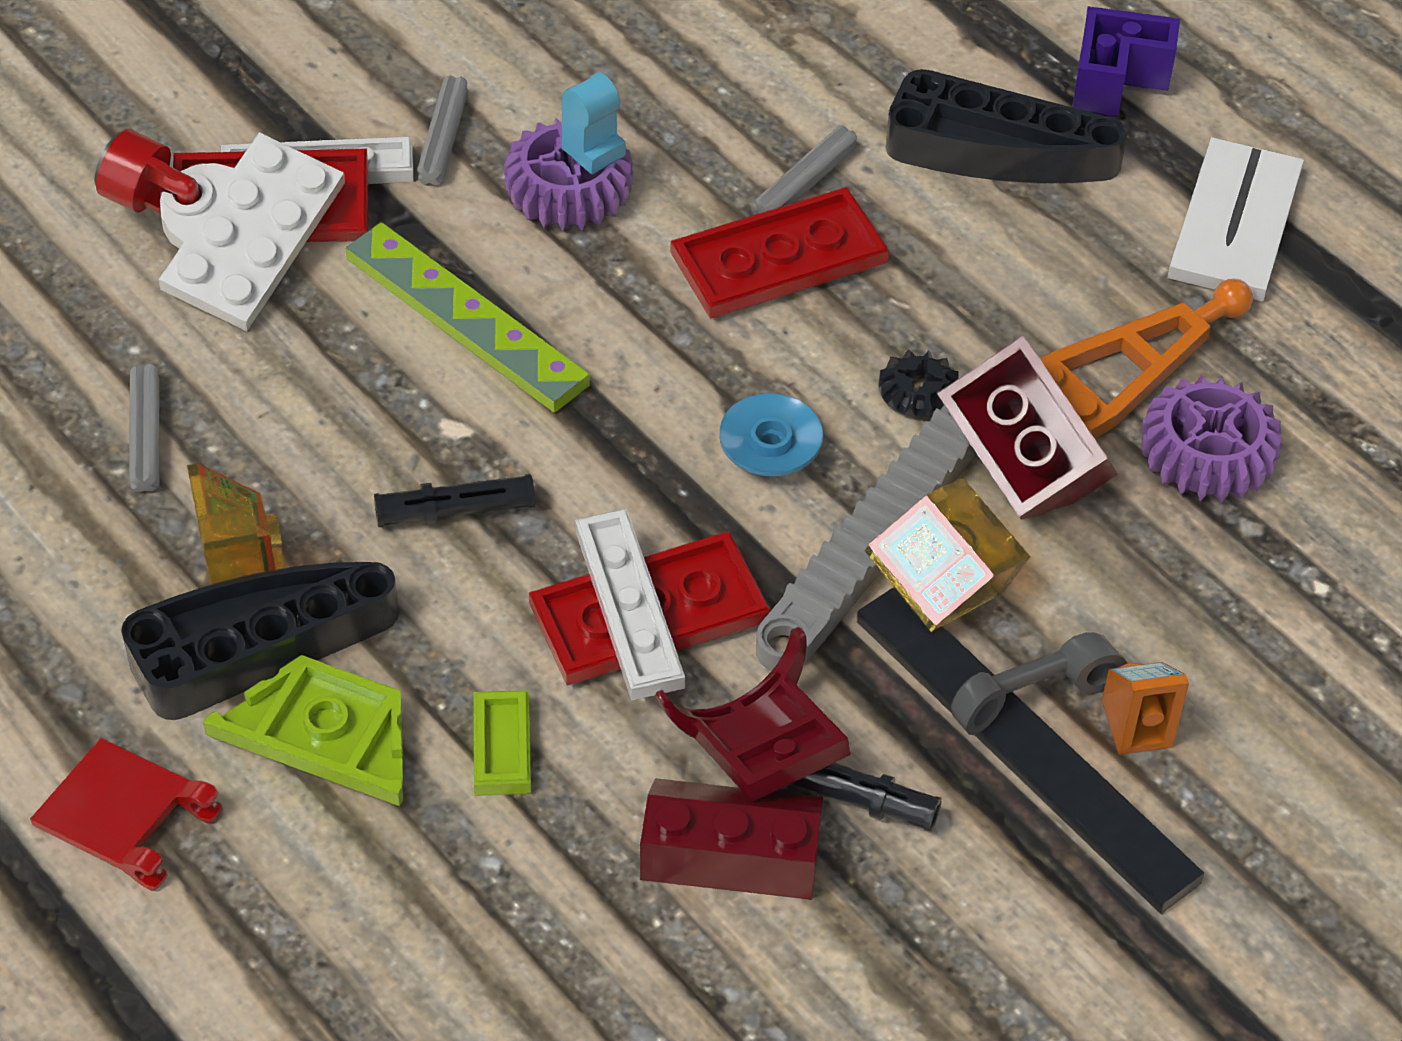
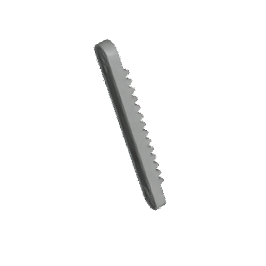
M945 405L940 410L936 408L931 421H925L919 436L915 434L912 437L908 449L904 447L901 450L897 462L893 460L890 463L887 474L879 476L876 487H870L864 501L859 500L856 503L853 514L845 516L842 527L834 529L830 541L823 542L817 556L812 555L807 569L801 568L795 583L787 585L783 597L760 623L756 636V656L760 664L766 669L772 671L784 653L773 649L768 643L769 640L779 635L790 637L791 630L797 627L804 630L807 638L804 665L884 569L885 564L870 548L869 544L926 495L936 505L976 457L977 453ZM898 544L897 550H899L903 546V544L901 546Z

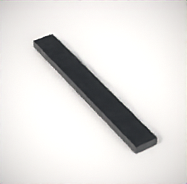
M899 584L857 612V623L951 713V704L957 691L970 677L980 672L989 673L991 676H994L983 663L940 623L935 626L915 600ZM1013 692L1006 694V700L997 717L984 730L975 734L998 759L1160 914L1202 883L1204 872L1018 696Z

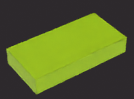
M529 690L473 692L475 796L531 794Z

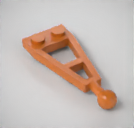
M1235 278L1227 279L1216 287L1212 300L1194 311L1183 302L1050 352L1040 358V360L1096 440L1122 422L1209 339L1211 328L1209 324L1222 316L1237 318L1247 313L1253 303V293L1249 285L1244 281ZM1175 329H1179L1183 333L1162 355L1146 342L1149 339ZM1122 351L1143 372L1107 405L1070 370Z

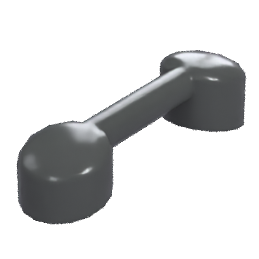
M1085 632L1069 639L1058 651L994 676L984 672L973 675L957 691L951 704L952 715L968 735H975L989 726L997 717L1006 700V694L1064 672L1081 692L1087 694L1104 691L1108 670L1119 668L1127 664V661L1105 636L1095 632Z

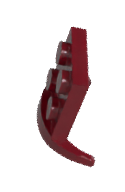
M800 627L791 630L789 641L782 657L765 679L752 690L729 703L708 709H689L671 702L662 689L655 693L659 705L668 718L682 732L697 740L751 802L851 755L848 737L797 686L807 650L806 634Z

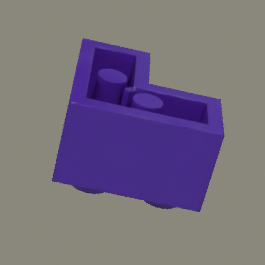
M1088 6L1072 107L1096 114L1118 116L1124 85L1169 91L1177 50L1180 18Z

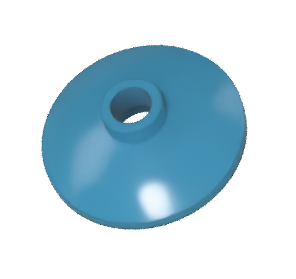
M766 393L744 398L734 404L725 413L721 421L719 438L726 456L741 469L762 476H783L805 468L817 457L822 446L823 429L816 413L802 401L782 394Z

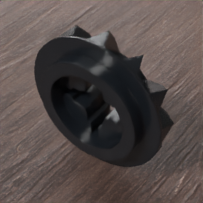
M908 349L903 358L890 356L886 368L880 370L879 392L889 407L903 415L919 418L932 417L936 408L940 410L944 406L937 393L958 380L959 372L950 369L948 358L933 359L929 350L924 356H915ZM917 376H925L926 381L922 387L919 386L918 392H914L913 381H915Z

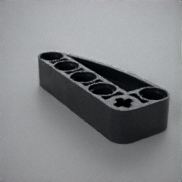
M920 69L906 75L890 106L885 149L887 154L898 162L967 177L1024 183L1095 182L1111 180L1120 173L1127 130L1120 121L1111 117L940 72Z
M333 562L255 573L176 595L135 611L123 622L121 633L130 670L157 716L166 720L186 718L239 695L262 680H269L275 677L282 667L301 655L319 660L388 630L398 620L399 615L396 579L393 571L388 566L379 562Z

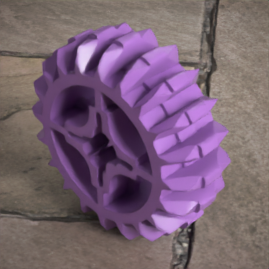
M555 118L553 125L546 126L537 122L534 132L522 131L521 139L511 142V149L509 154L506 155V162H504L505 189L508 191V197H511V201L514 203L515 210H523L527 220L539 218L543 228L551 223H557L562 231L567 225L576 224L583 230L585 223L589 221L601 225L604 215L616 217L619 206L626 205L629 192H631V186L633 185L630 150L626 149L624 157L596 173L590 174L562 149V123L557 118Z
M1200 375L1195 384L1181 378L1175 388L1165 386L1159 398H1153L1152 403L1149 405L1147 416L1143 419L1141 434H1143L1141 444L1143 449L1142 455L1148 457L1149 471L1161 472L1162 485L1177 483L1180 495L1188 490L1195 491L1201 502L1207 494H1214L1222 503L1230 492L1237 498L1242 499L1244 494L1248 492V489L1258 491L1264 480L1269 479L1271 473L1274 472L1282 449V437L1280 436L1281 421L1274 418L1273 405L1261 404L1260 392L1246 394L1242 382L1232 387L1225 385L1222 376L1216 383H1209L1202 375Z

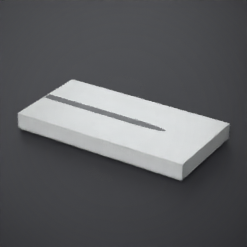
M1211 137L1167 278L1213 290L1224 280L1240 279L1251 288L1253 299L1263 302L1304 159Z

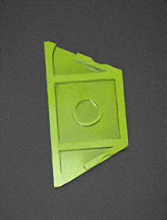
M301 655L282 667L275 677L269 680H262L245 691V701L222 716L217 711H214L203 722L205 734L212 738L400 806L403 801V709L401 690Z

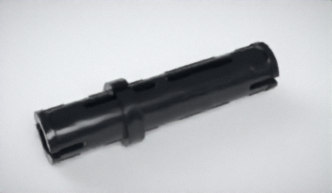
M525 474V476L432 487V483L420 484V489L386 494L376 493L374 494L376 520L378 527L425 520L426 525L437 524V518L521 507H535L532 475Z
M836 762L791 783L823 796L869 810V817L882 820L886 816L924 829V831L929 833L936 824L942 804L941 797H934L896 784L895 777L882 774L878 778Z

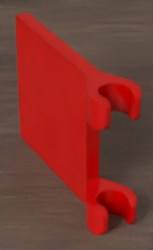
M100 738L34 813L30 820L33 826L121 869L141 886L153 891L164 882L168 874L165 869L160 868L163 861L160 854L150 848L142 847L177 804H180L193 816L205 823H211L215 820L223 807L220 802L214 801L218 796V791L212 784L205 781L188 780Z

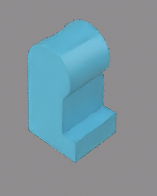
M600 72L591 75L586 81L566 89L562 95V149L590 174L596 173L626 155V141L617 134L616 111L620 106L619 95L612 81Z

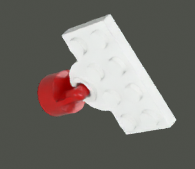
M131 128L118 132L109 141L98 161L94 177L97 193L136 213L143 212L146 208H149L161 214L163 232L170 243L178 247L179 250L159 278L160 290L247 332L345 184L344 173L260 132L235 168L210 163L196 164L185 170L178 171L170 167L171 151L168 146Z

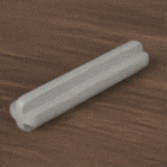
M449 75L442 82L417 168L419 172L418 179L424 185L431 183L437 186L444 180L468 95V89L466 88L468 82L462 76L455 78Z
M838 126L756 198L757 207L755 210L757 214L795 203L856 148L855 140L857 136L855 132L849 131L845 126Z
M137 364L130 370L129 480L131 481V488L138 493L145 490L153 492L159 486L158 369L152 364L145 366Z

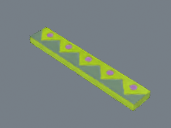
M382 222L345 247L348 261L553 413L557 412L590 386V374Z

